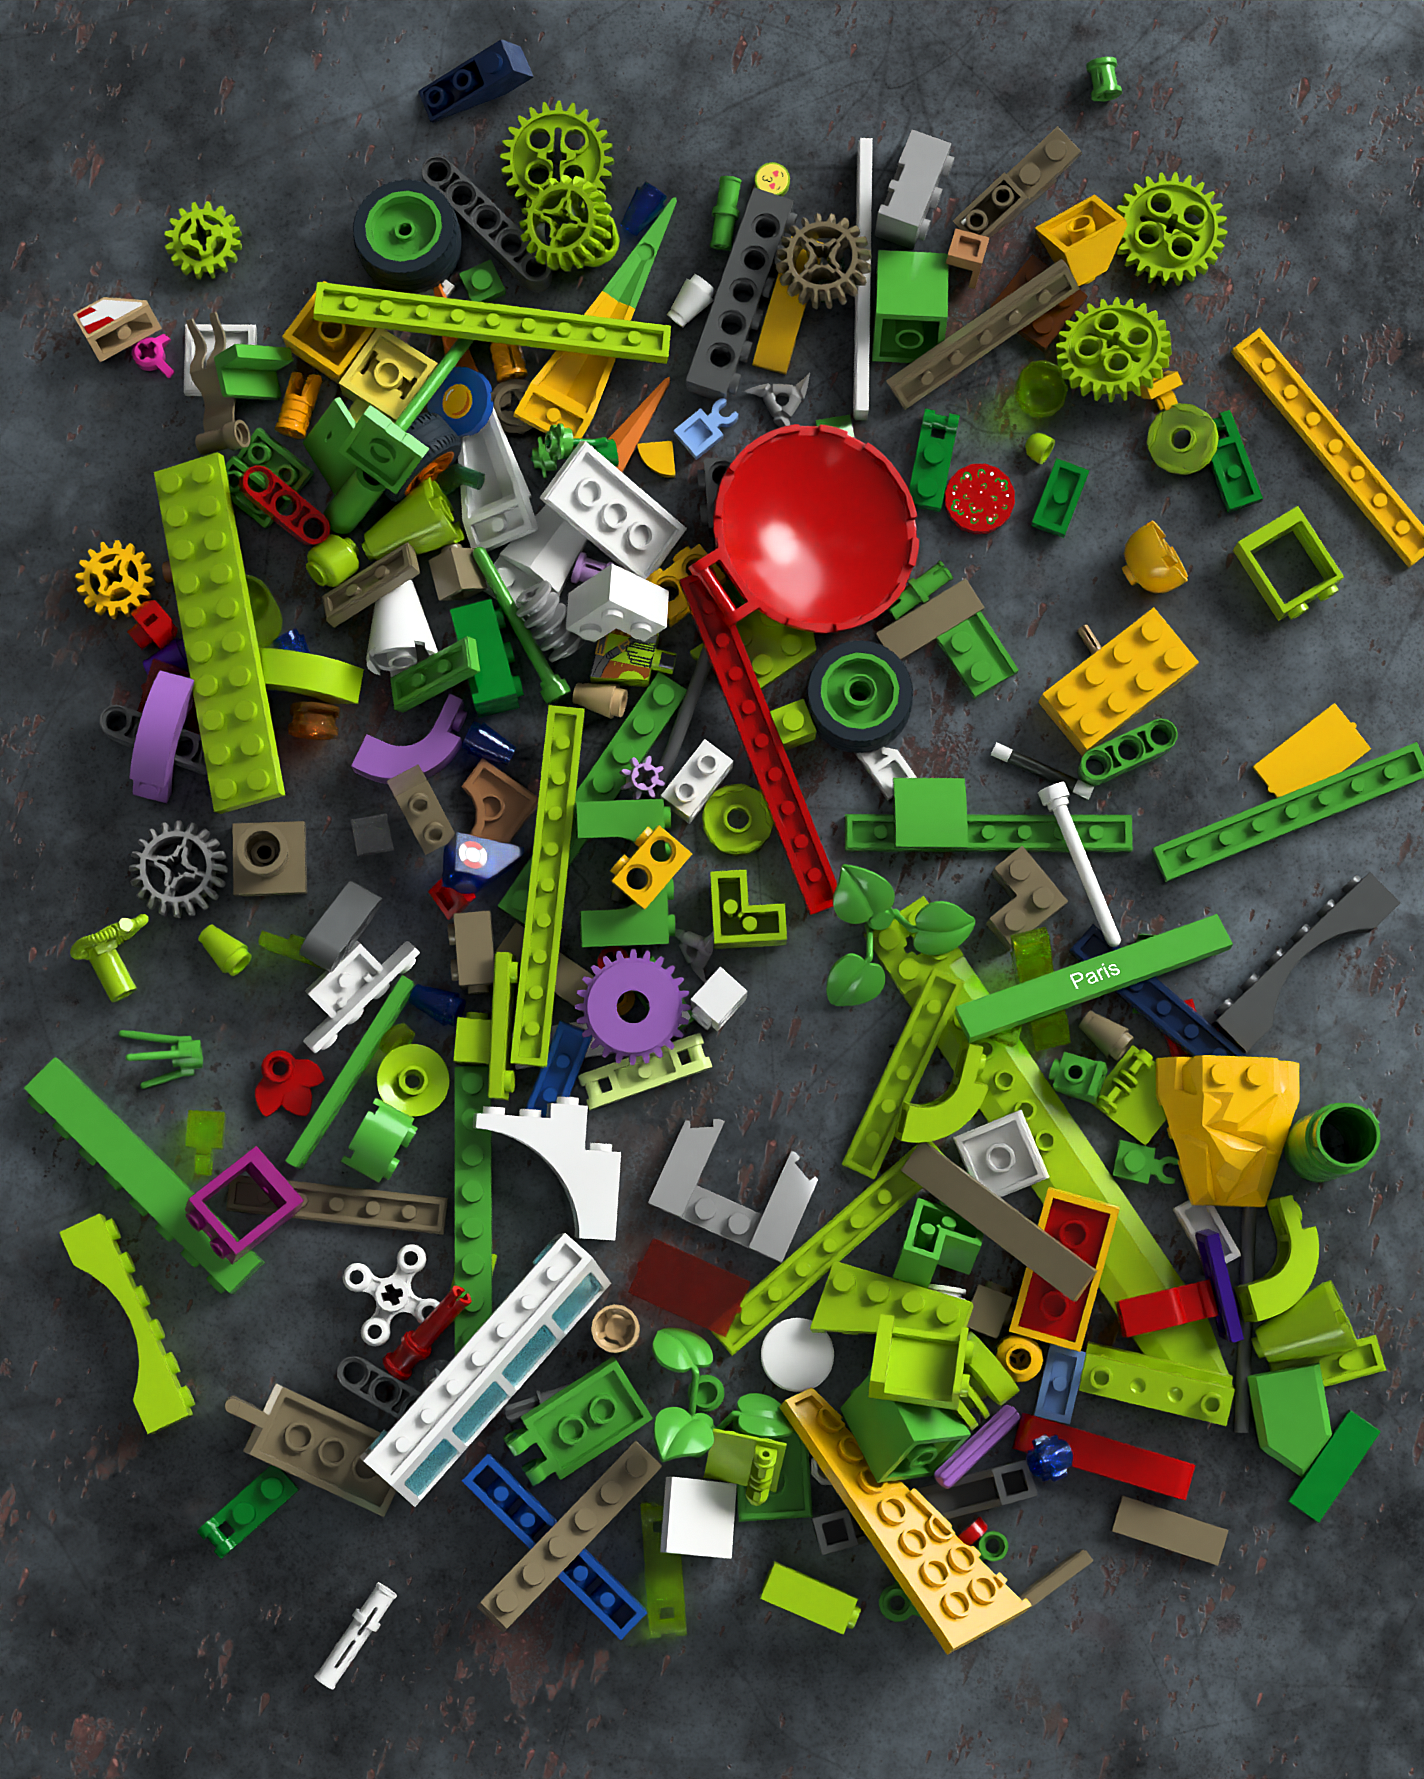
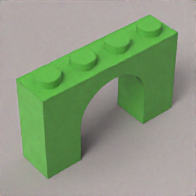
M664 799L575 803L576 839L615 837L634 843L647 827L652 830L658 825L663 829L671 828L670 806H664ZM658 840L652 844L650 854L654 860L663 862L668 859L670 848L666 842ZM673 878L646 909H642L636 903H633L621 909L579 911L581 947L669 944V936H675L674 914L668 915V900H674Z

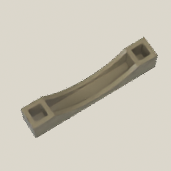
M635 1441L476 1607L504 1633L663 1466Z

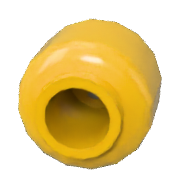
M1013 1333L1002 1338L996 1345L994 1356L1014 1382L1029 1381L1041 1370L1043 1363L1042 1350L1032 1338ZM1014 1350H1021L1017 1354L1012 1353ZM1024 1355L1023 1360L1020 1362L1019 1357ZM1010 1356L1016 1359V1363L1011 1361Z

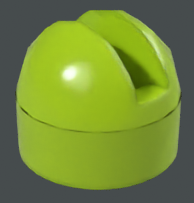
M1032 434L1025 444L1026 453L1035 462L1043 464L1051 454L1055 440L1046 434Z

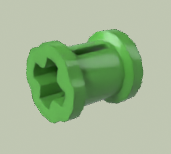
M1109 56L1100 57L1086 64L1087 72L1091 73L1094 90L1091 92V98L1093 101H1109L1118 98L1122 94L1121 86L1117 85L1115 68L1117 67L1116 58Z

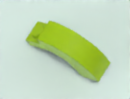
M259 648L266 690L303 694L331 704H358L364 669L319 655L283 649Z
M1293 1195L1275 1197L1266 1202L1277 1239V1255L1273 1266L1263 1277L1234 1287L1244 1322L1265 1320L1291 1308L1308 1290L1316 1273L1319 1259L1316 1226L1302 1228V1211L1299 1204L1294 1201Z

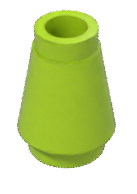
M213 924L207 926L198 937V940L222 973L228 972L231 976H235L245 969L252 958V955L248 952V946L216 928Z

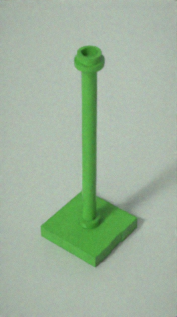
M462 338L456 340L395 423L369 405L338 452L390 491L397 494L429 450L427 446L409 433H406V431L474 340Z

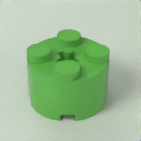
M375 1098L373 1105L378 1107L375 1114L371 1111L367 1112L348 1149L354 1151L351 1159L344 1155L341 1162L379 1183L382 1177L388 1180L391 1178L400 1161L394 1157L400 1145L405 1148L408 1147L418 1128L412 1125L415 1118Z

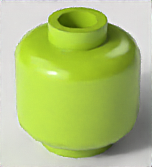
M330 534L326 540L316 544L307 553V572L318 585L337 587L359 569L357 557L359 549L350 538L346 537L343 539L338 535Z

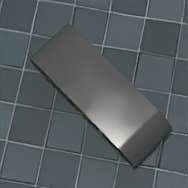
M352 880L349 881L310 931L301 946L299 954L325 970L333 972L372 921L383 899Z
M347 1357L342 1360L337 1369V1378L340 1384L398 1420L409 1409L410 1404L422 1394L420 1391L361 1357ZM354 1362L360 1363L365 1373L363 1379L357 1384L350 1383L346 1378V1369ZM385 1381L391 1382L396 1388L395 1398L388 1403L382 1402L377 1396L378 1386Z

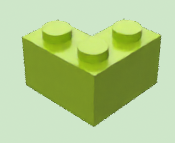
M747 870L710 872L714 949L786 945L785 903L749 905Z

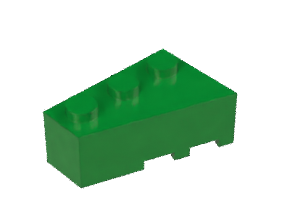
M492 599L450 609L457 640L459 641L467 636L476 639L480 672L468 678L478 718L520 708L517 697L524 696L519 675L512 677L509 663L515 662L510 641L503 643L500 630L506 628L501 607L494 609Z

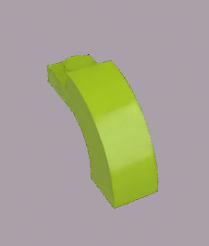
M962 1041L954 1075L947 1090L937 1099L927 1103L914 1104L903 1101L894 1137L900 1141L911 1143L931 1142L951 1135L970 1121L982 1105L989 1087L975 1081L976 1076H980L984 1070L986 1055L982 1054L984 1047Z

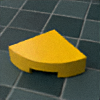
M672 441L637 444L639 456L649 469L662 477L676 478Z

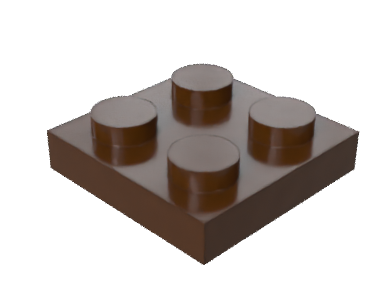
M1032 254L990 308L1045 271L1049 266ZM1079 289L1017 333L1045 353L1058 337L1059 332L1066 327L1065 321L1071 320L1074 317L1075 311L1082 307L1088 295Z

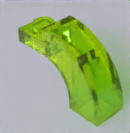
M1046 927L1010 935L1012 952L1010 954L1016 985L1054 972L1050 938ZM1065 1009L1026 1023L1035 1051L1071 1043L1068 1017Z

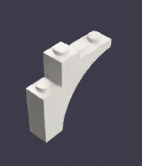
M557 1097L556 1104L547 1103L546 1118L541 1117L542 1110L520 1109L519 1116L505 1115V1108L483 1106V1114L474 1113L473 1128L490 1130L511 1137L526 1145L549 1165L562 1184L570 1202L575 1227L574 1237L615 1240L621 1152H612V1144L590 1143V1150H585L588 1106L578 1105L579 1098Z

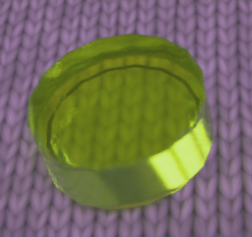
M405 1023L396 1024L383 1035L379 1048L387 1056L392 1050L411 1044L415 1033Z

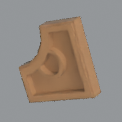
M482 758L461 786L472 799L476 809L475 825L470 833V838L500 858L538 806L539 797Z

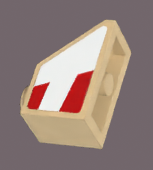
M103 297L73 314L99 362L162 329L147 300Z

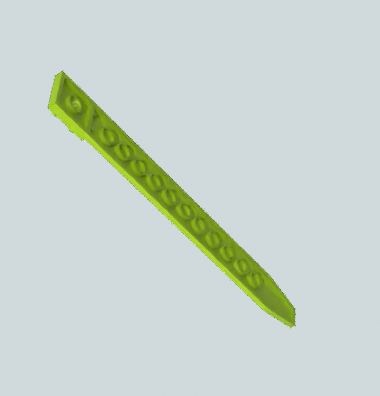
M922 896L901 910L900 914L910 924L916 925L915 918L917 913L929 903ZM893 919L888 928L873 930V952L912 1010L932 966L966 981L936 1045L954 1072L962 1041L968 1042L954 1013L955 1007L990 994L965 959L959 947L941 955H928L924 953L916 955L913 951L907 954L904 950L908 944L906 938L912 937L914 939L915 933L909 932L896 919ZM1010 1028L971 1042L984 1047L982 1054L986 1055L984 1070L980 1076H976L975 1080L989 1086L979 1110L988 1123L1022 1110L1049 1174V1178L1030 1185L1041 1203L1044 1205L1047 1190L1049 1187L1120 1207L1098 1286L1116 1315L1117 1310L1114 1301L1185 1285L1014 1030ZM1208 1318L1131 1336L1144 1355L1228 1374Z

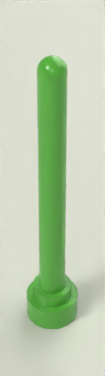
M476 547L473 550V557L542 681L540 683L542 688L540 694L546 705L571 692L565 678L561 679L558 674L554 675L536 640L533 639L530 629L524 626L525 620L523 616L518 617L516 615L518 607L486 549Z

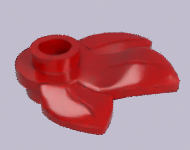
M283 1050L269 1053L264 1058L261 1066L263 1078L255 1089L257 1106L265 1117L273 1114L281 1105L295 1115L306 1117L313 1103L310 1087H315L325 1081L321 1069L309 1059H295L294 1056ZM279 1062H283L287 1067L286 1072L280 1076L274 1073V1066Z

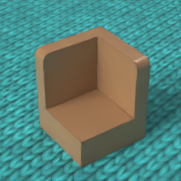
M955 228L945 264L973 271L969 288L975 289L989 237Z

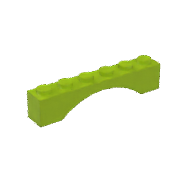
M97 1214L60 1231L59 1234L73 1266L91 1274L104 1284L119 1300L131 1321L139 1355L138 1383L133 1402L147 1434H155L193 1416L190 1408L195 1405L192 1394L186 1385L180 1386L176 1373L180 1372L179 1365L172 1352L167 1354L161 1343V1340L165 1338L164 1331L157 1318L153 1320L150 1318L146 1306L150 1305L149 1297L142 1285L136 1286L131 1273L135 1272L136 1269L127 1251L122 1253L116 1240L120 1239L121 1235L113 1218L107 1220L105 1215Z

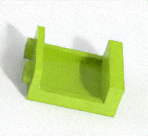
M880 1314L868 1397L958 1410L959 1398L967 1397L970 1375L963 1374L964 1363L972 1364L974 1341H967L969 1328L961 1327L960 1335H951L894 1326L895 1316Z

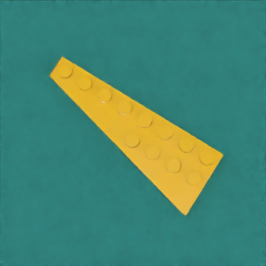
M811 1387L786 1399L779 1408L947 1655L1025 1613L1032 1606L1026 1598L1022 1601L1005 1584L1007 1579L1000 1572L995 1575L978 1558L981 1553L974 1546L970 1547L964 1544L955 1535V1532L951 1529L952 1525L915 1488L910 1491L900 1480L877 1483L854 1435L845 1427V1423L841 1420L843 1417L817 1391Z

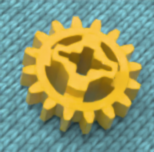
M115 540L113 548H108L105 542H101V551L99 553L89 549L88 553L91 560L89 562L80 560L79 562L85 572L77 573L75 576L79 582L84 583L77 588V591L81 596L88 595L84 600L88 608L96 604L95 612L99 616H102L108 610L109 616L112 619H116L118 611H122L126 617H130V608L132 606L137 608L141 605V598L151 599L152 596L146 590V587L154 586L155 581L147 575L152 573L154 569L150 563L143 564L147 559L143 551L135 555L136 548L133 544L129 543L124 550L119 540ZM114 558L113 561L102 564L106 560ZM133 564L138 571V582L131 578L130 575L133 570L131 567ZM120 575L122 581L120 583L114 581L111 585L109 578H117ZM93 577L100 582L98 595L93 588ZM129 595L127 598L117 601L118 598Z

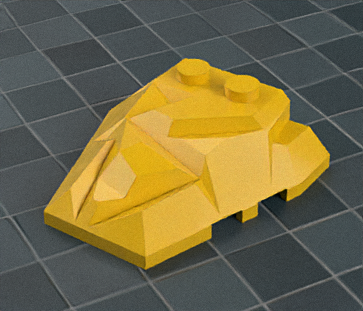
M1215 1055L1157 1058L1156 1098L1159 1106H1163L1169 1125L1167 1132L1169 1138L1174 1140L1179 1155L1177 1162L1191 1205L1265 1207L1299 1102V1063L1279 1061L1278 1058Z

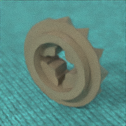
M508 379L498 384L492 390L493 392H491V401H494L493 407L503 430L507 434L519 433L523 435L526 431L534 428L519 419L517 420L513 416V411L506 410V408L511 406L512 394H515V398L520 403L531 383L527 380Z

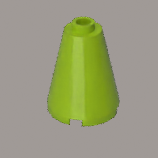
M429 477L423 480L365 532V542L361 543L368 559L373 562L380 560L407 542L415 549L416 555L448 545L458 544L464 540L465 535L460 521L453 524L454 518L451 512L454 509L437 482L435 480L431 482Z
M1331 1280L1322 1282L1303 1295L1291 1308L1271 1317L1255 1328L1257 1336L1251 1338V1341L1259 1359L1266 1357L1269 1363L1347 1352L1359 1347L1349 1318L1345 1314L1341 1299Z

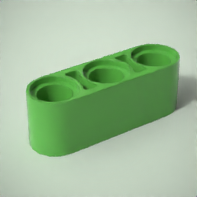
M1156 719L1090 749L1083 755L1078 764L1077 774L1079 779L1092 786L1101 785L1165 755L1177 740L1178 733L1175 725L1167 719ZM1153 730L1165 732L1168 743L1166 745L1155 744L1151 739V732ZM1130 745L1136 752V758L1133 760L1123 759L1119 755L1118 747ZM1092 759L1098 760L1103 765L1104 773L1092 775L1086 768V762Z

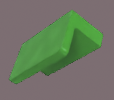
M234 344L214 356L222 396L277 400L280 398L281 391L276 371L293 362L291 348Z

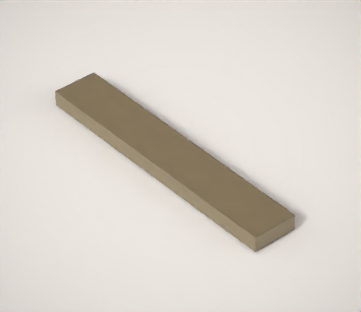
M1060 259L887 379V384L903 409L906 410L1078 291L1080 288L1068 265Z
M927 1142L918 1144L901 1169L903 1173L1072 1301L1079 1299L1097 1273L1096 1269Z
M239 1175L229 1183L226 1211L271 1216L278 1210L277 1206L251 1176ZM287 1180L304 1200L300 1211L292 1218L444 1235L448 1198Z

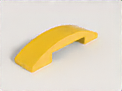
M804 249L800 251L796 260L795 270L798 274L805 270L804 265L809 260ZM816 256L817 261H818V265H820V262H821L822 257L819 259V258ZM779 273L752 365L786 375L807 303L804 305L799 303V294L793 297L788 295L787 289L789 285H781L779 278L782 276V273Z

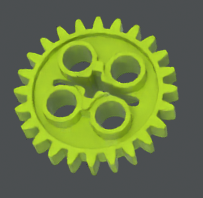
M557 101L555 110L550 111L547 103L543 102L542 113L538 114L534 108L530 107L531 118L529 120L520 115L517 117L521 125L520 129L509 126L508 130L514 139L502 141L503 146L509 149L510 152L500 154V158L502 161L510 163V165L505 166L501 170L503 175H513L506 184L508 189L519 187L515 194L516 200H520L527 195L537 197L540 194L537 185H542L545 188L549 187V178H554V166L552 160L548 158H554L555 130L557 128L562 130L560 150L562 158L566 159L560 161V180L562 174L566 175L568 171L576 169L584 174L583 179L585 183L591 181L597 186V190L606 191V186L601 182V178H612V173L605 169L604 166L613 165L614 158L604 154L613 150L612 143H602L608 136L607 130L596 132L600 121L596 118L588 122L589 112L587 109L577 115L575 103H572L567 111H563L561 101ZM538 133H544L550 137L549 144L543 149H537L531 145L532 138ZM574 134L581 135L585 139V144L579 150H571L566 146L568 137ZM542 168L548 171L549 176L546 182L543 184L531 182L530 174L533 170ZM527 199L526 207L530 208L532 203ZM583 201L582 206H581V208L583 209V211H585L584 201Z
M1163 172L1159 173L1157 183H1154L1147 176L1144 180V189L1136 183L1133 184L1131 190L1133 196L1125 193L1122 198L1125 206H1117L1116 212L1125 218L1127 222V227L1120 241L1123 244L1119 246L1117 254L1129 255L1124 264L1126 267L1133 264L1138 265L1135 276L1138 277L1144 271L1148 272V283H1151L1156 276H1161L1162 286H1165L1169 277H1173L1176 285L1180 286L1183 275L1190 282H1193L1196 277L1195 270L1205 275L1208 270L1207 263L1215 265L1218 259L1215 253H1222L1225 246L1219 240L1225 239L1228 231L1219 227L1225 225L1227 217L1217 216L1223 205L1222 203L1211 204L1215 192L1212 191L1204 195L1202 193L1204 182L1199 183L1196 187L1191 186L1192 176L1188 175L1183 183L1179 182L1177 172H1174L1171 181H1166ZM1161 202L1167 207L1168 211L1163 213L1156 212L1151 207V204ZM1193 214L1199 218L1200 224L1191 225L1186 222L1184 216ZM1145 217L1147 221L1143 222L1140 218ZM1167 225L1174 227L1172 234L1165 231ZM1143 233L1150 234L1155 238L1156 242L1145 244L1139 239V235ZM1192 237H1198L1199 241H1194ZM1177 245L1183 246L1187 249L1188 255L1178 256L1172 251V247Z
M1115 297L1113 305L1109 306L1104 299H1101L1100 308L1096 309L1088 303V313L1083 314L1080 311H1075L1076 322L1065 321L1066 331L1059 332L1060 343L1056 344L1058 367L1061 368L1063 379H1069L1070 388L1074 389L1080 386L1082 396L1093 391L1095 401H1098L1102 394H1107L1109 402H1113L1115 394H1120L1122 399L1127 401L1129 391H1133L1137 396H1141L1140 386L1144 385L1152 389L1154 387L1152 377L1162 379V368H1169V356L1172 355L1170 331H1166L1165 320L1158 321V312L1156 310L1147 314L1146 303L1141 304L1136 309L1131 298L1125 306L1120 305L1119 297Z

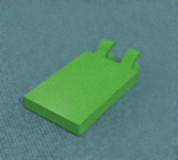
M612 1356L521 1416L520 1418L524 1422L525 1427L508 1433L503 1437V1440L514 1457L524 1452L534 1443L538 1444L544 1456L533 1459L521 1467L532 1485L535 1486L553 1472H556L559 1479L562 1480L653 1418L617 1360Z

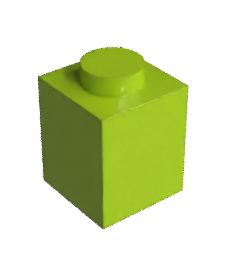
M804 699L770 711L785 751L815 740L817 731Z
M467 1012L466 1018L457 1017L453 1060L455 1064L489 1066L491 1020H488V1014Z

